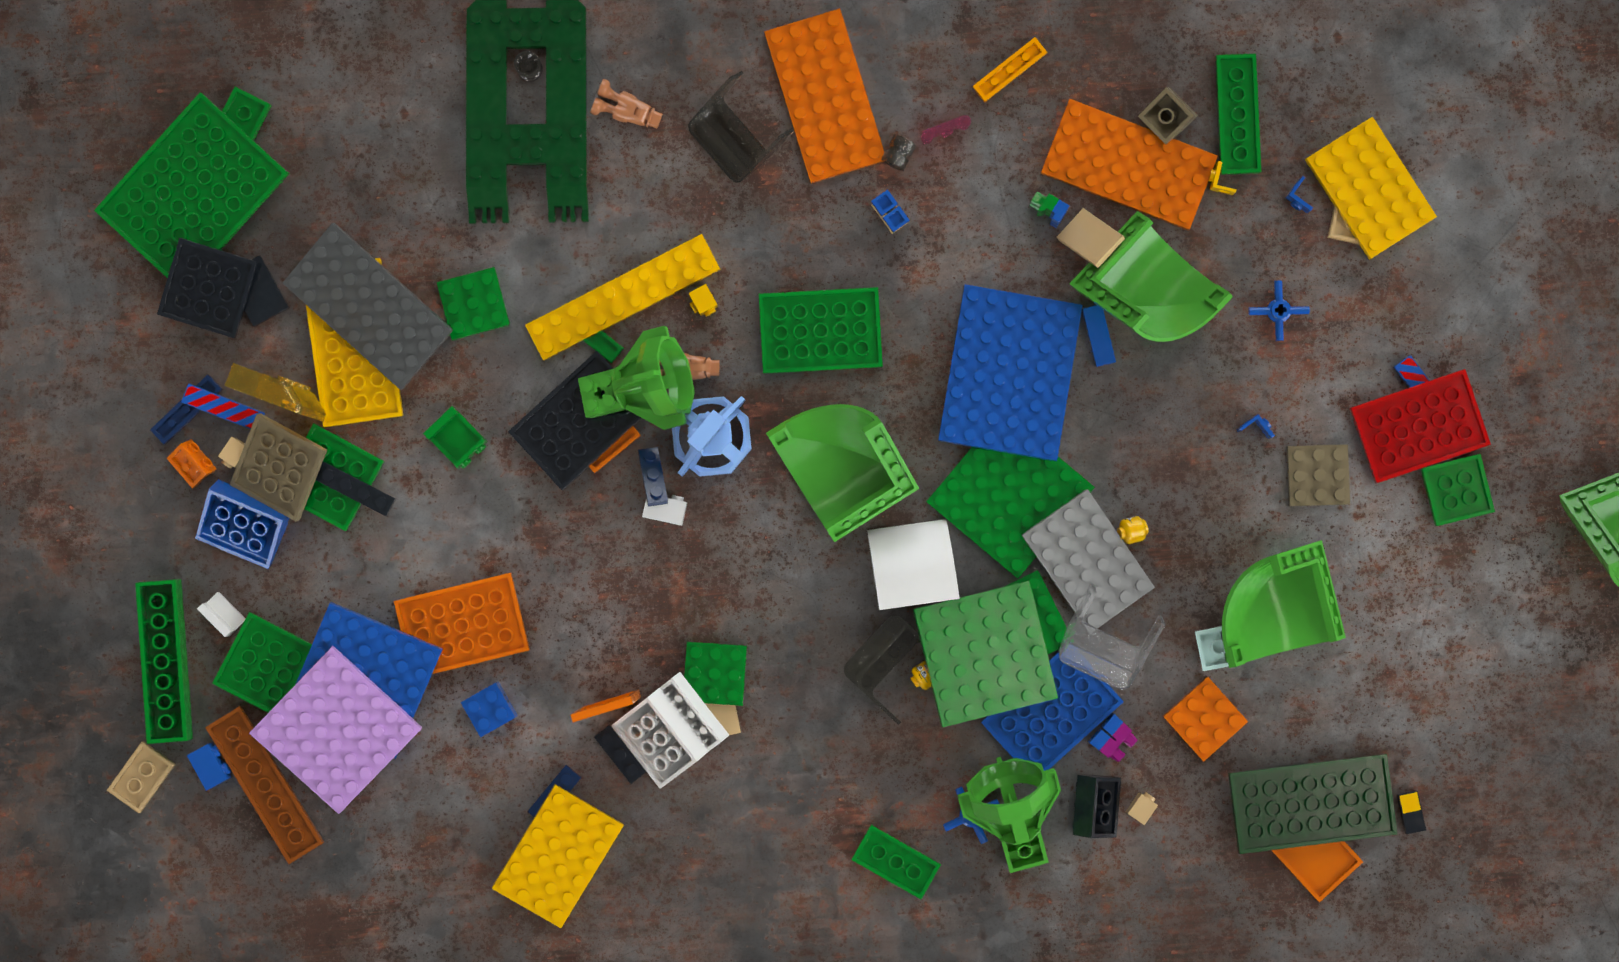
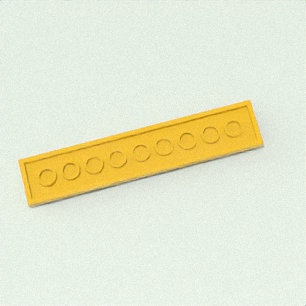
M700 234L533 320L525 326L543 361L582 342L584 339L597 334L599 331H603L719 271L720 267L703 235Z

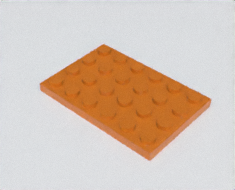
M512 573L394 601L402 632L443 648L432 674L530 650Z

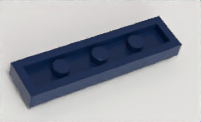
M210 375L205 376L196 385L216 394L223 390ZM179 401L150 431L166 445L201 410Z

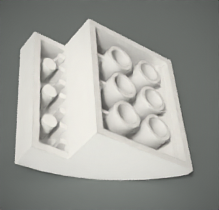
M946 519L867 530L879 610L960 599Z
M681 672L611 725L660 789L729 736Z

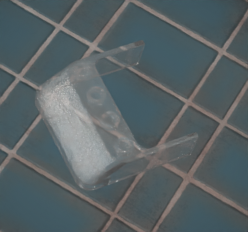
M1091 583L1067 626L1059 649L1060 660L1064 664L1118 689H1127L1134 682L1165 627L1163 616H1158L1141 646L1131 645L1082 622L1097 594L1095 585Z

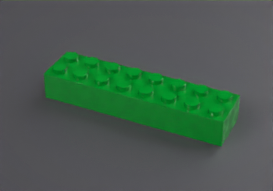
M182 579L135 583L147 744L193 739Z

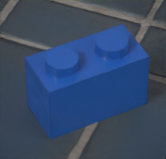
M213 742L187 755L206 791L231 778V769L226 762H223L222 754Z

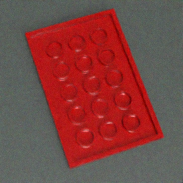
M1466 369L1350 408L1375 483H1380L1491 445Z

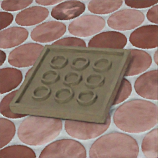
M261 413L256 414L229 485L295 522L299 521L327 449Z

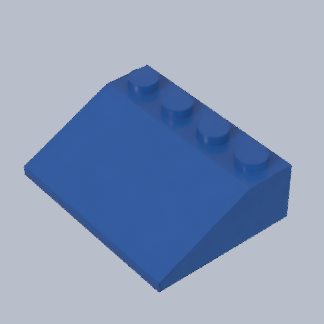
M218 479L208 490L195 539L269 569L287 528L289 518Z

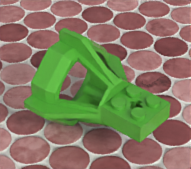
M666 326L643 331L624 360L615 369L578 378L586 418H595L628 410L663 430L687 423L685 415L691 412L695 394L689 361L674 337H669ZM659 360L664 368L665 376H661Z
M1001 756L997 757V763L984 766L966 784L968 792L958 794L963 817L1000 839L1010 873L1049 863L1041 835V825L1061 791L1056 770L1052 768L1044 771L1041 763L1019 758L1002 761ZM1025 783L1038 788L1030 795L1017 800L1013 784ZM1000 788L1004 804H987L982 802L989 793Z

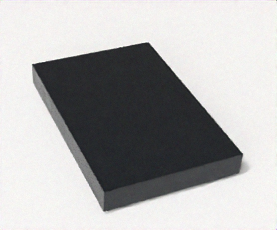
M260 255L252 259L257 261L258 265L244 309L253 327L290 308Z

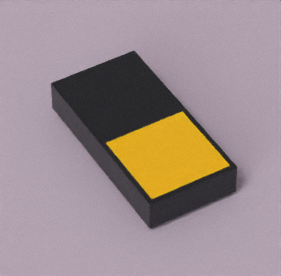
M1418 791L1397 794L1405 834L1425 831L1426 826Z

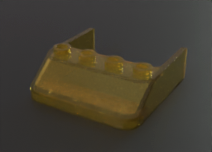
M233 363L225 383L226 387L300 415L324 421L326 413L315 393L311 392L312 387L279 375L277 378Z

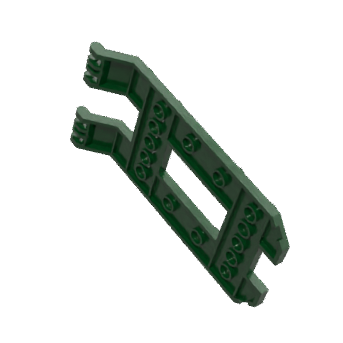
M475 0L467 8L466 193L469 224H476L477 222L476 209H482L483 224L488 223V209L491 211V223L497 222L496 209H502L503 223L510 222L507 165H546L549 223L556 222L555 208H562L561 220L563 222H567V208H570L571 222L576 221L575 208H582L581 220L589 222L587 190L586 7L579 0H546V8H507V0ZM507 49H546V124H507Z

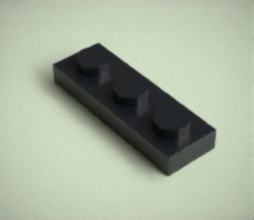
M608 725L594 736L630 784L646 773V770L611 725Z

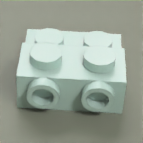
M1222 626L1195 631L1203 671L1228 667L1229 665L1225 659Z

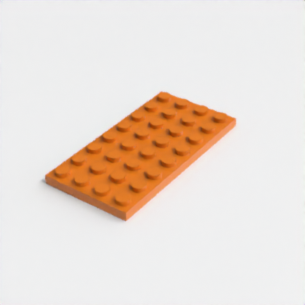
M840 8L764 31L810 183L812 184L887 161Z
M1069 99L1040 174L1189 231L1210 178L1211 169L1214 168L1218 155L1176 139H1172L1169 143L1165 144L1148 128Z

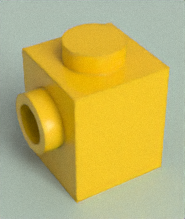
M707 284L689 293L692 302L689 304L694 313L699 312L700 316L705 314L707 317L716 312L715 308L718 305Z

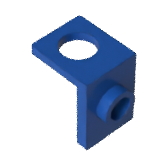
M1302 176L1285 198L1291 202L1290 205L1296 210H1303L1305 213H1309L1313 207L1294 194L1305 179Z
M1259 414L1253 416L1236 429L1240 432L1255 421L1268 439L1275 436L1270 430V423L1265 418L1262 419Z

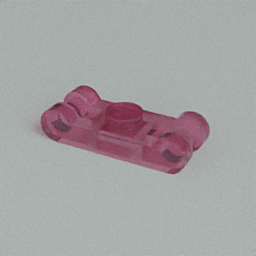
M963 115L928 128L922 132L921 141L924 144H930L933 138L940 135L944 138L952 135L956 129L967 130L971 124V119L969 116Z

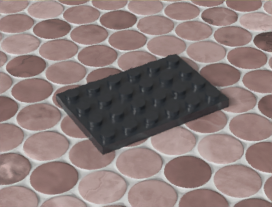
M595 351L508 431L562 491L642 419L628 410L595 418L585 417L578 378L613 369L598 351Z

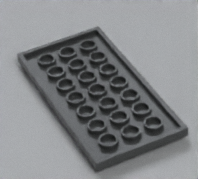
M332 223L283 282L290 291L400 390L406 387L453 331L447 323L336 223Z

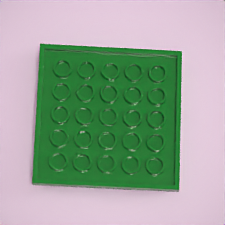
M971 447L926 502L1018 579L1036 558L1021 535L1084 490L1088 489L1091 493L1095 487L1060 457H1058L1057 461Z
M1030 581L913 609L941 727L1058 698Z

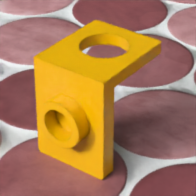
M1218 161L1215 164L1214 170L1211 169V175L1208 180L1211 181L1209 190L1234 195L1236 189L1217 185L1222 162Z

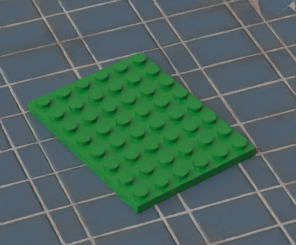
M200 92L94 211L168 278L179 238L222 250L290 173Z

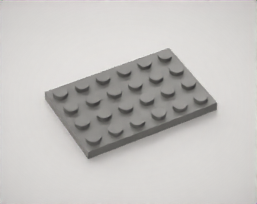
M1088 489L1078 494L1021 535L1088 633H1092L1155 588Z

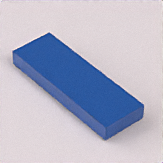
M1098 305L1083 308L1082 312L1096 367L1115 363L1116 359L1103 309Z

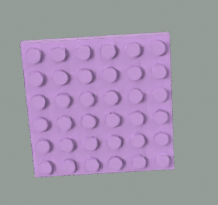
M332 646L249 734L333 810L340 814L422 729V726L340 651Z

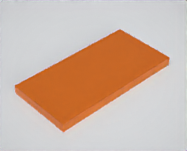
M635 690L583 706L570 714L572 722L632 705L641 698L640 691Z
M1345 841L1271 850L1319 903L1363 863Z

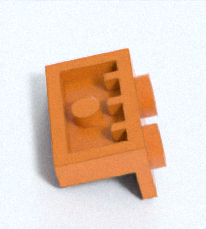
M191 439L181 443L167 457V460L192 489L197 487L207 475L216 470L212 461L205 456L199 446Z

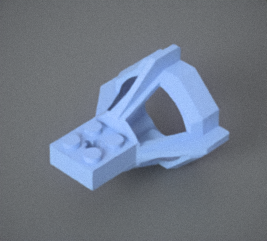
M724 396L693 399L691 412L685 415L686 424L688 425L687 437L689 438L687 442L691 446L686 455L679 441L680 426L672 428L674 455L684 463L678 471L679 475L683 477L689 468L700 477L732 474L751 451L749 417L739 409L746 401L742 396L734 404ZM704 404H718L725 407L719 413L713 410L711 413L707 411L697 415L692 411ZM736 416L743 429V443L740 450L731 443L732 434L729 422ZM723 454L730 460L726 465L716 468H706L697 465L701 456Z

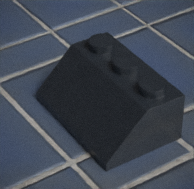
M1077 775L1073 835L1087 838L1117 837L1121 777Z

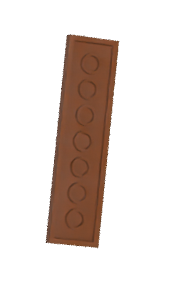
M242 706L237 707L205 727L288 864L324 843L270 752L249 734L254 726Z

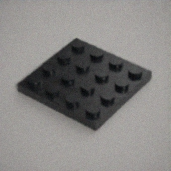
M179 238L157 315L236 338L258 262Z

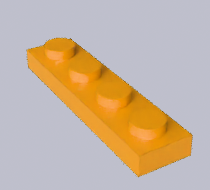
M1034 37L973 85L972 88L985 103L1044 57L1047 51L1037 38Z

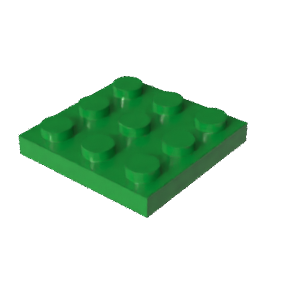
M495 267L437 282L447 324L453 329L450 334L452 340L510 326Z
M1481 454L1421 468L1435 526L1495 512Z
M687 642L684 678L704 703L743 706L747 646Z

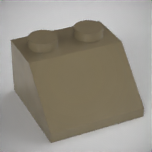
M1166 87L1138 117L1167 144L1181 133L1198 115L1170 87Z

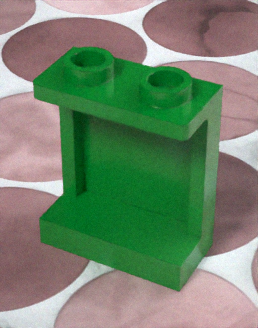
M453 406L423 433L457 469L467 467L472 461L470 458L475 453L479 455L486 448L485 444L488 442Z

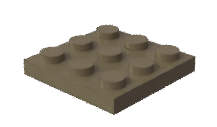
M1348 444L1287 446L1289 506L1350 504Z

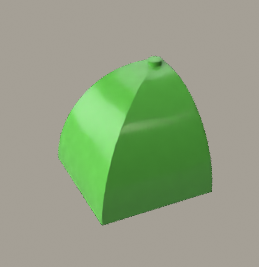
M1137 211L1118 231L1124 236L1125 240L1099 268L1089 262L1070 282V285L1148 340L1166 342L1183 338L1208 323L1233 296L1185 261L1151 227L1153 224L1151 219Z
M844 404L813 408L791 417L766 433L834 542L919 489L881 420L864 408Z
M1616 473L1559 496L1564 511L1611 579L1619 587V473Z
M1322 540L1266 557L1250 566L1236 580L1227 597L1222 616V638L1225 659L1229 668L1276 653L1328 641L1335 642L1346 638Z

